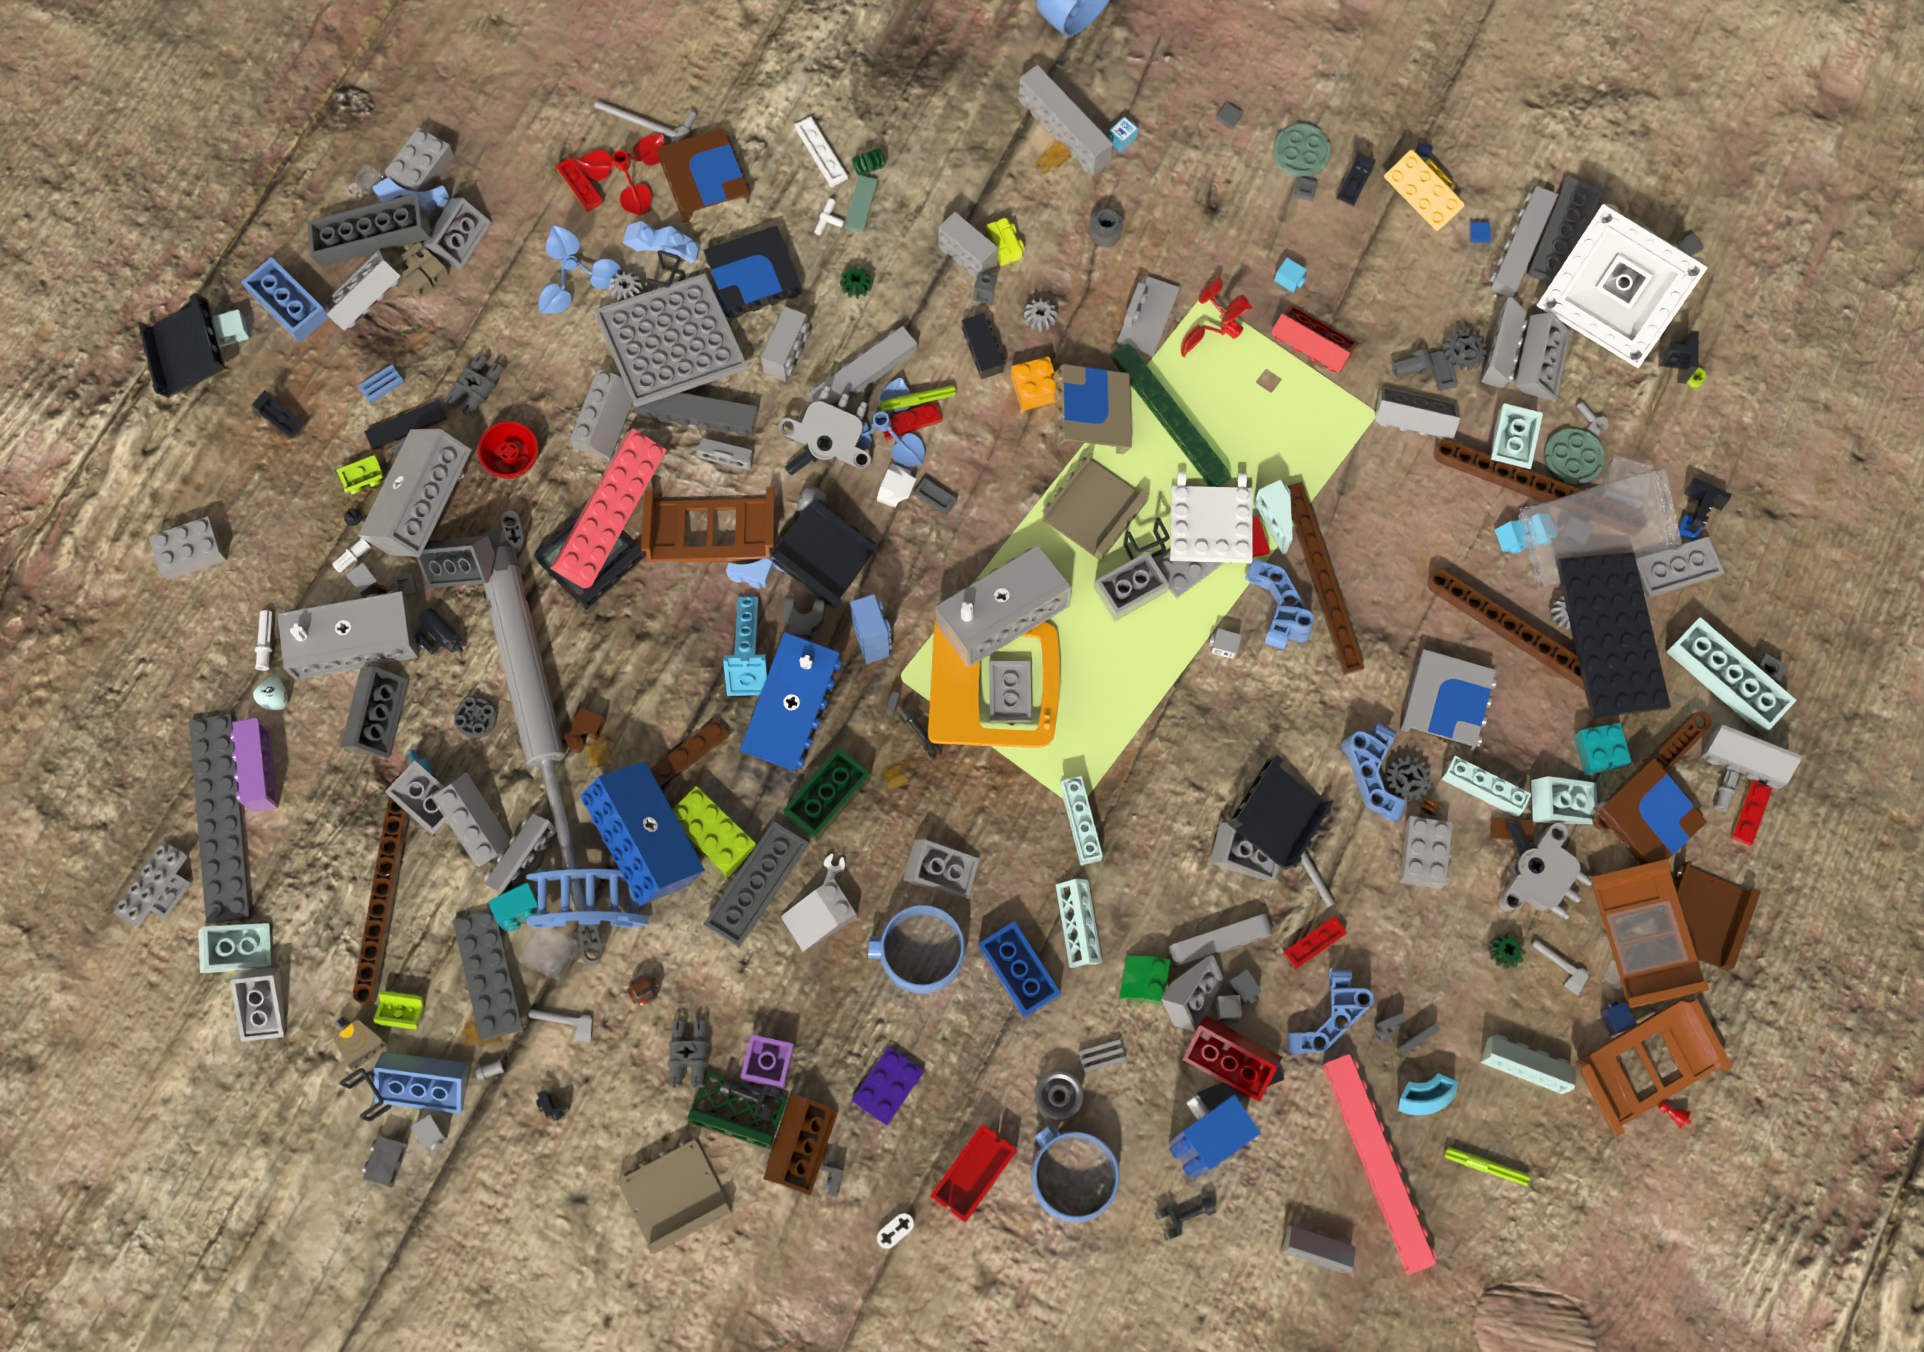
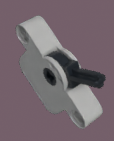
M825 385L818 401L813 402L808 407L802 423L791 418L781 420L779 423L781 434L807 445L804 447L805 451L785 466L786 471L792 476L811 461L816 463L820 459L830 460L835 457L857 468L862 469L870 466L872 462L870 453L857 447L864 429L862 418L865 414L867 403L861 402L855 415L848 413L844 409L849 395L844 393L837 407L826 403L831 388ZM788 421L794 425L791 433H787L784 430V424ZM823 438L825 440H830V442L828 443L829 448L821 447L823 443ZM865 454L868 461L865 465H860L857 462L858 455Z
M1514 820L1507 823L1506 828L1518 851L1514 852L1516 859L1513 864V872L1515 875L1499 898L1500 908L1506 912H1511L1519 908L1525 901L1539 911L1552 910L1560 917L1568 919L1570 914L1558 904L1565 895L1579 903L1581 897L1570 889L1575 879H1578L1590 886L1592 880L1580 871L1579 861L1561 848L1568 836L1567 827L1561 823H1555L1544 830L1535 845H1529L1518 822ZM1552 830H1556L1558 832L1559 839L1553 836ZM1535 865L1536 869L1532 870L1530 866ZM1508 896L1514 899V906L1508 903Z

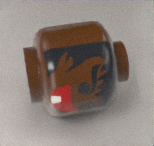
M642 974L629 982L627 991L634 1004L638 1003L640 1006H644L658 998L657 990L660 989V986L655 977L650 978L648 974Z

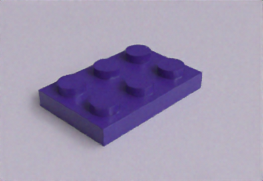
M888 1047L851 1101L888 1126L924 1074V1071Z

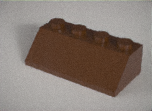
M791 1094L763 1179L811 1195L838 1110L809 1098Z

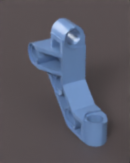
M1252 560L1245 579L1255 585L1268 589L1278 605L1272 625L1268 630L1265 644L1285 650L1288 639L1301 643L1308 641L1311 637L1314 616L1306 609L1285 570L1261 560ZM1272 577H1279L1281 580L1274 581ZM1291 600L1294 604L1288 605L1285 601Z
M1376 722L1370 735L1366 732L1358 731L1342 741L1341 749L1348 757L1365 806L1390 821L1399 822L1407 802L1385 791L1378 772L1396 736V731ZM1363 766L1368 768L1369 776L1363 775ZM1373 794L1379 798L1378 805L1372 801Z
M1329 969L1331 1018L1316 1032L1288 1031V1053H1323L1369 1009L1374 1001L1373 994L1368 989L1352 988V969ZM1360 995L1365 996L1368 1004L1361 1005L1357 997ZM1337 1016L1346 1018L1347 1025L1345 1027H1338L1336 1025L1335 1018ZM1316 1037H1322L1325 1040V1047L1322 1049L1316 1048L1313 1040Z

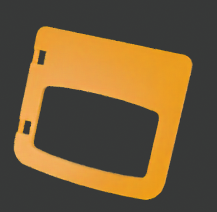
M935 620L928 725L929 740L940 744L1043 748L1049 745L1055 735L1059 702V647L1056 629L1051 624L1043 622L1033 628L1031 632L1028 631L1020 636L1037 638L1041 642L1043 687L1038 728L1032 731L983 728L980 725L978 699L980 661L968 668L937 627Z

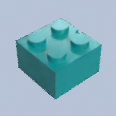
M1621 723L1580 730L1574 736L1584 776L1602 773L1605 770L1608 772L1624 769L1632 763Z
M528 883L488 901L497 924L505 932L508 930L509 932L521 928V924L527 921V917L536 916V912H538V897L535 890Z

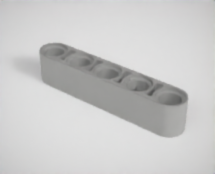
M1261 914L1169 946V950L1175 966L1181 967L1205 959L1209 955L1214 956L1273 935L1266 914Z

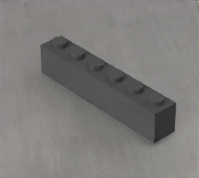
M677 393L634 407L636 415L643 419L655 418L665 423L672 421L682 426L695 425L700 429L707 430L712 428L722 433L734 432L740 436L754 435L758 417L757 406L684 393Z

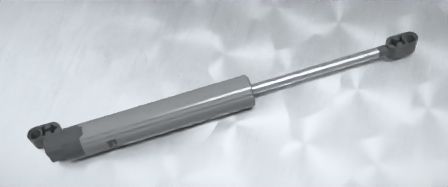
M506 511L501 516V529L481 533V536L488 535L495 553L489 582L483 584L490 607V615L527 766L541 767L565 870L579 869L553 765L564 758L565 752L516 553L523 549L524 535L518 514L514 511ZM506 521H513L514 524H513V525H507L505 522H506ZM514 534V538L517 543H514L513 540H511V535ZM581 878L570 879V890L575 911H584L586 909V897ZM579 924L578 942L582 959L587 965L595 966L601 961L603 954L598 929L595 924ZM585 930H588V932L591 933V943L587 944V935L584 934ZM595 950L598 953V957L594 959L589 958L587 952Z

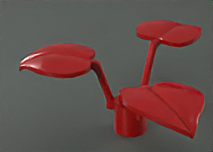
M654 134L639 140L633 147L634 156H631L630 153L627 154L624 150H617L613 154L612 159L608 152L596 150L577 158V163L584 175L594 181L607 179L610 174L609 169H613L615 165L618 170L624 171L631 188L622 191L619 197L620 204L625 211L640 216L645 214L650 208L652 195L649 188L644 184L634 187L628 173V169L631 166L630 159L636 162L643 161L647 166L659 164L657 147L664 146L663 134Z
M1216 276L1212 282L1203 288L1199 294L1198 301L1201 304H1205L1210 300L1223 315L1220 322L1221 330L1207 325L1200 326L1197 324L1185 334L1181 342L1180 351L1184 358L1202 340L1205 329L1220 333L1222 336L1226 333L1232 339L1239 337L1243 331V326L1234 319L1253 307L1246 296L1239 295L1228 305L1227 311L1224 312L1213 297L1222 288L1223 281L1220 276Z

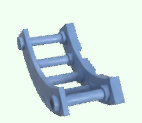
M547 869L535 870L534 874L527 875V879L538 882V912H536V916L527 917V926L542 929L565 926L566 921H579L580 925H598L600 921H610V925L628 928L649 925V916L640 915L638 902L633 897L630 887L629 912L623 913L619 909L618 880L625 881L620 870L571 869L548 871ZM586 878V909L584 911L572 912V909H570V879ZM594 878L609 879L610 909H608V912L597 911V908H595ZM561 880V909L559 913L549 914L547 912L546 881Z

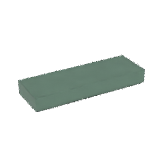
M864 176L858 177L845 224L846 230L864 233L878 179Z

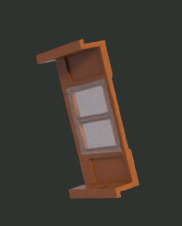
M1668 859L1591 877L1595 898L1629 1009L1709 990L1707 981H1704L1671 877V866Z

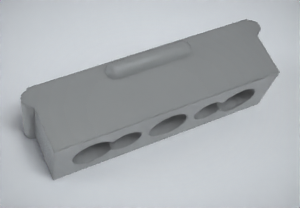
M702 438L699 446L696 447L698 458L745 470L751 469L752 450L705 438Z

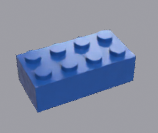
M1015 921L978 943L979 951L1024 1020L1060 997L1061 992Z

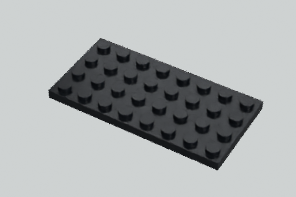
M1634 552L1558 559L1556 561L1591 718L1670 709L1671 705Z

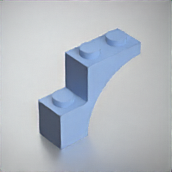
M388 177L372 187L380 202L418 193L427 203L428 215L437 208L445 206L450 201L443 185L429 191H410L396 185Z
M642 221L627 225L622 242L637 252L662 250L678 255L690 263L696 261L700 247L699 243L672 226L655 230Z
M761 559L750 564L728 563L726 569L727 575L732 581L738 583L744 581L754 588H767L774 567L781 572L784 571L769 559Z

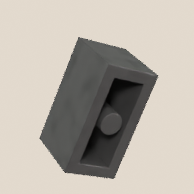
M378 1136L377 1140H374L371 1145L370 1152L372 1154L370 1160L366 1161L363 1167V1179L393 1188L408 1145Z

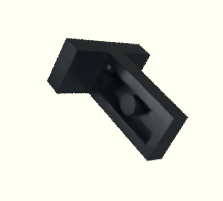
M1358 152L1336 199L1354 207L1369 176H1371L1374 170L1376 160Z
M266 390L252 404L253 414L258 418H264L291 440L305 425L299 418L272 399L271 394Z
M1694 477L1684 495L1699 501L1688 530L1696 533L1700 527L1704 528L1709 519L1706 516L1712 508L1722 511L1730 500L1731 494Z

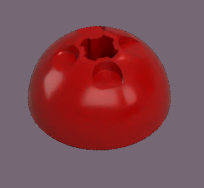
M513 421L500 422L491 426L481 436L477 449L478 458L485 470L493 476L502 479L518 478L526 474L535 464L538 456L537 440L533 432L521 423Z

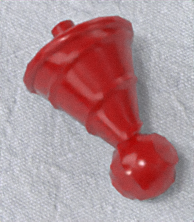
M1666 1101L1659 1103V1111L1662 1113L1668 1112L1679 1129L1686 1123L1689 1125L1692 1123L1689 1120L1690 1110L1670 1108L1669 1103Z

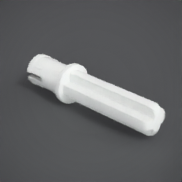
M268 610L260 611L258 643L255 648V652H257L255 669L260 671L269 670V655L272 652L270 648L272 612Z

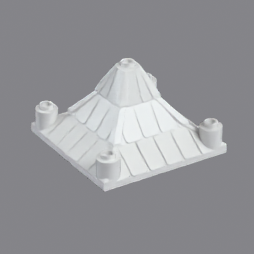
M1603 203L1537 306L1548 313L1551 312L1565 324L1639 368L1700 280L1708 265H1706L1702 258L1690 256L1619 213L1615 205Z

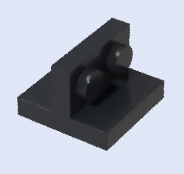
M1691 330L1683 342L1670 343L1658 360V367L1678 369V383L1686 384L1698 368L1699 331Z

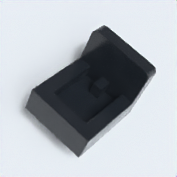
M543 1090L537 1093L539 1098L536 1100L537 1107L540 1112L544 1111L547 1119L557 1121L566 1116L565 1113L569 1112V1108L566 1105L555 1109L548 1091Z

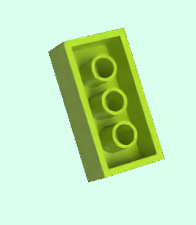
M697 786L672 809L688 840L727 878L749 858L756 847V843Z

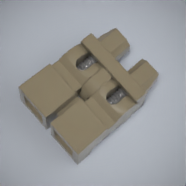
M418 242L404 245L403 247L407 252L400 255L398 251H394L389 255V258L399 271L401 279L420 299L433 289L431 283L436 287L449 275L446 268Z

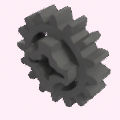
M1459 329L1456 333L1453 331L1445 340L1446 344L1443 346V349L1446 352L1444 357H1449L1448 363H1454L1453 368L1460 366L1461 371L1465 368L1471 371L1473 367L1475 369L1478 368L1484 361L1487 351L1483 349L1486 344L1480 343L1482 337L1476 338V332L1469 334V329H1466L1463 333Z
M1407 756L1404 761L1398 758L1397 764L1393 762L1390 765L1391 769H1388L1386 772L1389 777L1385 779V782L1390 783L1387 789L1394 790L1393 796L1398 794L1401 799L1407 797V801L1411 802L1413 797L1418 801L1421 798L1420 794L1422 796L1427 794L1425 789L1431 787V784L1427 782L1431 781L1432 776H1427L1430 769L1423 768L1425 762L1418 764V758L1415 757L1413 761H1410V757ZM1402 767H1408V769H1406V770H1402V769H1400V768H1402ZM1406 776L1410 777L1411 782H1407ZM1412 788H1415V789L1419 788V789L1416 790V791L1409 792V790L1412 789Z

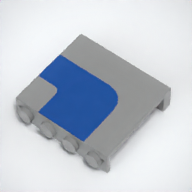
M1423 649L1417 664L1400 731L1408 733L1410 728L1470 745L1469 751H1473L1476 746H1480L1483 734H1480L1481 727H1485L1488 715H1485L1486 708H1490L1493 697L1489 695L1491 689L1494 690L1497 683V678L1494 677L1496 670Z

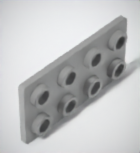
M1144 275L1141 282L1137 285L1125 315L1124 325L1117 343L1154 355L1180 288Z
M163 841L155 850L149 862L143 867L138 878L131 884L126 895L117 904L114 914L136 928L140 926L150 910L166 919L190 885V882L176 874L188 855Z

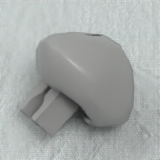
M814 486L806 487L798 498V514H802L807 505L814 499H819L826 503V494Z

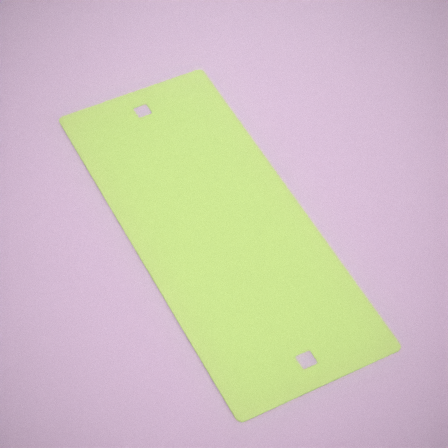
M1210 300L1205 304H1201L1199 301L1196 302L1130 385L1132 448L1123 455L1116 454V447L1084 443L977 577V579L984 578L993 569L1001 568L1010 559H1016L1027 549L1039 545L1071 587L1070 607L1045 621L1056 629L1059 647V702L1053 741L1043 748L991 746L1061 798H1063L1060 789L1061 781L1082 776L1087 797L1250 584L1245 579L1250 563L1224 562L1223 565L1178 599L1168 590L1162 596L1114 621L1095 591L1094 585L1095 580L1131 561L1123 545L1126 531L1131 532L1138 548H1142L1157 541L1153 529L1156 518L1159 517L1169 536L1171 535V486H1177L1178 472H1186V486L1238 488V473H1247L1246 488H1252V517L1259 516L1270 549V554L1254 557L1252 560L1266 562L1278 546L1254 506L1259 489L1280 479L1283 485L1286 484L1287 486L1302 482L1310 504L1375 419V411L1239 318L1234 319L1243 326V331L1239 337L1232 339L1226 333L1222 336L1220 333L1205 329L1202 340L1186 354L1185 358L1182 357L1180 351L1182 339L1193 326L1197 324L1200 326L1207 325L1221 330L1220 322L1223 315ZM1266 369L1282 379L1273 392L1267 391L1256 383ZM1091 453L1093 454L1092 461L1138 493H1141L1144 489L1150 494L1148 502L1102 561L1044 522V512H1042L1048 502H1053L1056 491L1060 487L1064 488L1067 484L1068 476L1072 472L1076 473L1079 469L1078 464L1084 457L1087 458ZM1159 525L1157 532L1162 539L1165 538V535ZM1170 538L1168 541L1163 542L1166 548L1165 553L1153 558L1155 563L1170 553ZM1128 539L1127 545L1134 559L1147 551L1151 555L1162 550L1160 545H1156L1137 553L1130 539ZM934 633L901 673V680L928 701H930ZM1019 637L980 660L978 699L980 725L983 728L1031 731L1038 728L1043 687L1042 650L1039 639ZM989 661H1030L1031 723H1015L1013 726L1008 723H990Z

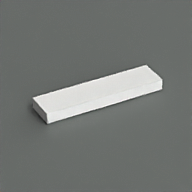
M812 117L794 124L795 130L830 187L832 188L848 180L846 172Z

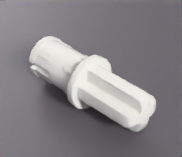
M360 538L349 550H345L346 552L333 563V567L341 573L351 563L357 562V558L370 548V545L363 538Z

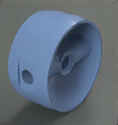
M1037 0V9L1056 30L1065 36H1073L1088 27L1103 11L1109 0Z

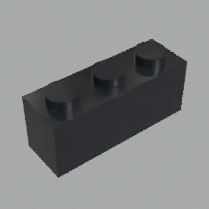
M984 313L961 320V329L980 378L984 379L1003 373L1006 361L1003 353L998 351L999 342L997 337L991 333L993 328L990 319L986 320Z

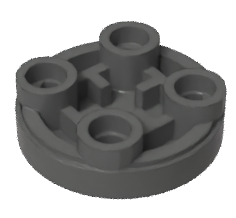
M479 697L465 698L457 707L454 715L456 728L462 735L471 739L487 736L492 732L497 722V714L492 704Z

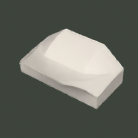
M891 464L881 484L877 501L896 508L901 500L909 498L916 478L911 475L909 470Z

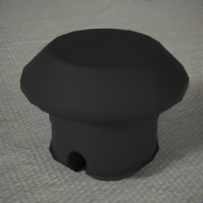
M348 509L344 514V521L349 526H356L362 520V514L357 509Z

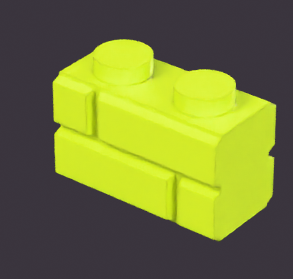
M1003 218L986 225L985 234L988 240L998 247V262L1000 266L1022 258L1024 246L1021 239L1017 240L1015 236L1017 232L1013 223L1010 224L1007 218Z

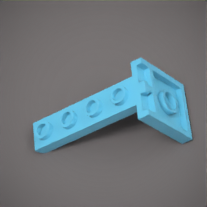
M738 597L734 655H724L723 659L727 696L761 695L768 677L766 654L756 655L758 597Z

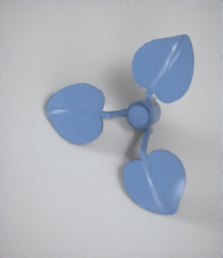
M552 225L546 241V251L550 257L560 260L562 264V285L559 287L556 283H550L543 288L538 301L539 310L543 314H554L563 312L569 307L571 295L568 291L564 290L566 270H573L580 266L588 274L592 275L590 283L598 289H608L609 285H611V278L616 279V273L623 275V270L614 260L609 258L597 260L592 266L593 271L589 270L574 255L579 250L577 237L564 227Z
M898 378L885 387L880 394L879 402L911 393L903 379ZM910 406L889 410V412H877L873 417L874 423L871 424L869 431L868 425L862 421L864 429L857 444L858 448L866 450L871 446L872 439L870 434L877 428L882 432L888 430L898 442L893 446L891 452L897 464L906 467L923 464L925 459L924 446L916 435L907 433L900 440L891 428L889 415H892L893 411L897 414L905 412Z

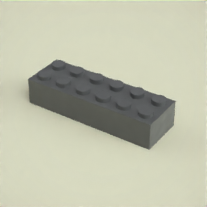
M418 193L307 221L310 256L320 266L372 254L378 249L384 251L431 239L427 203Z

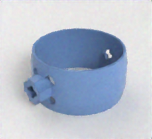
M918 905L906 908L897 913L887 923L882 936L869 937L868 958L881 959L882 966L891 981L908 992L928 994L944 989L956 979L965 961L966 942L959 924L951 915L937 907ZM919 915L936 917L947 923L957 935L961 947L960 958L953 971L944 979L927 985L913 984L901 979L891 970L885 958V945L892 930L905 919Z
M1053 1124L1036 1135L1035 1139L1041 1146V1149L1038 1151L1032 1164L1031 1187L1039 1205L1054 1218L1070 1223L1093 1220L1108 1210V1207L1116 1197L1120 1183L1118 1162L1111 1149L1101 1139L1089 1133L1071 1131L1059 1134ZM1065 1139L1085 1140L1097 1146L1107 1157L1113 1173V1186L1108 1200L1098 1211L1086 1216H1068L1054 1210L1043 1199L1037 1185V1166L1041 1155L1056 1142Z

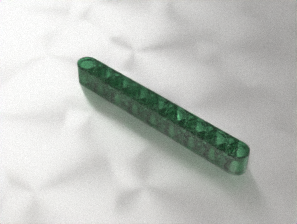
M1126 343L1110 353L1115 366L1120 372L1129 373L1130 385L1210 487H1219L1231 479L1229 470L1133 347Z

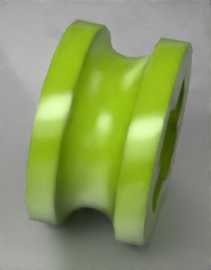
M1697 368L1687 381V384L1694 388L1700 387L1706 380L1705 371ZM1695 375L1699 376L1697 380L1693 379Z

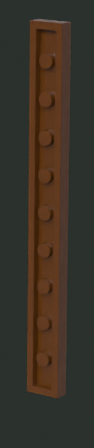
M1299 482L1288 485L1291 494V519L1343 675L1362 671L1365 667L1303 483Z

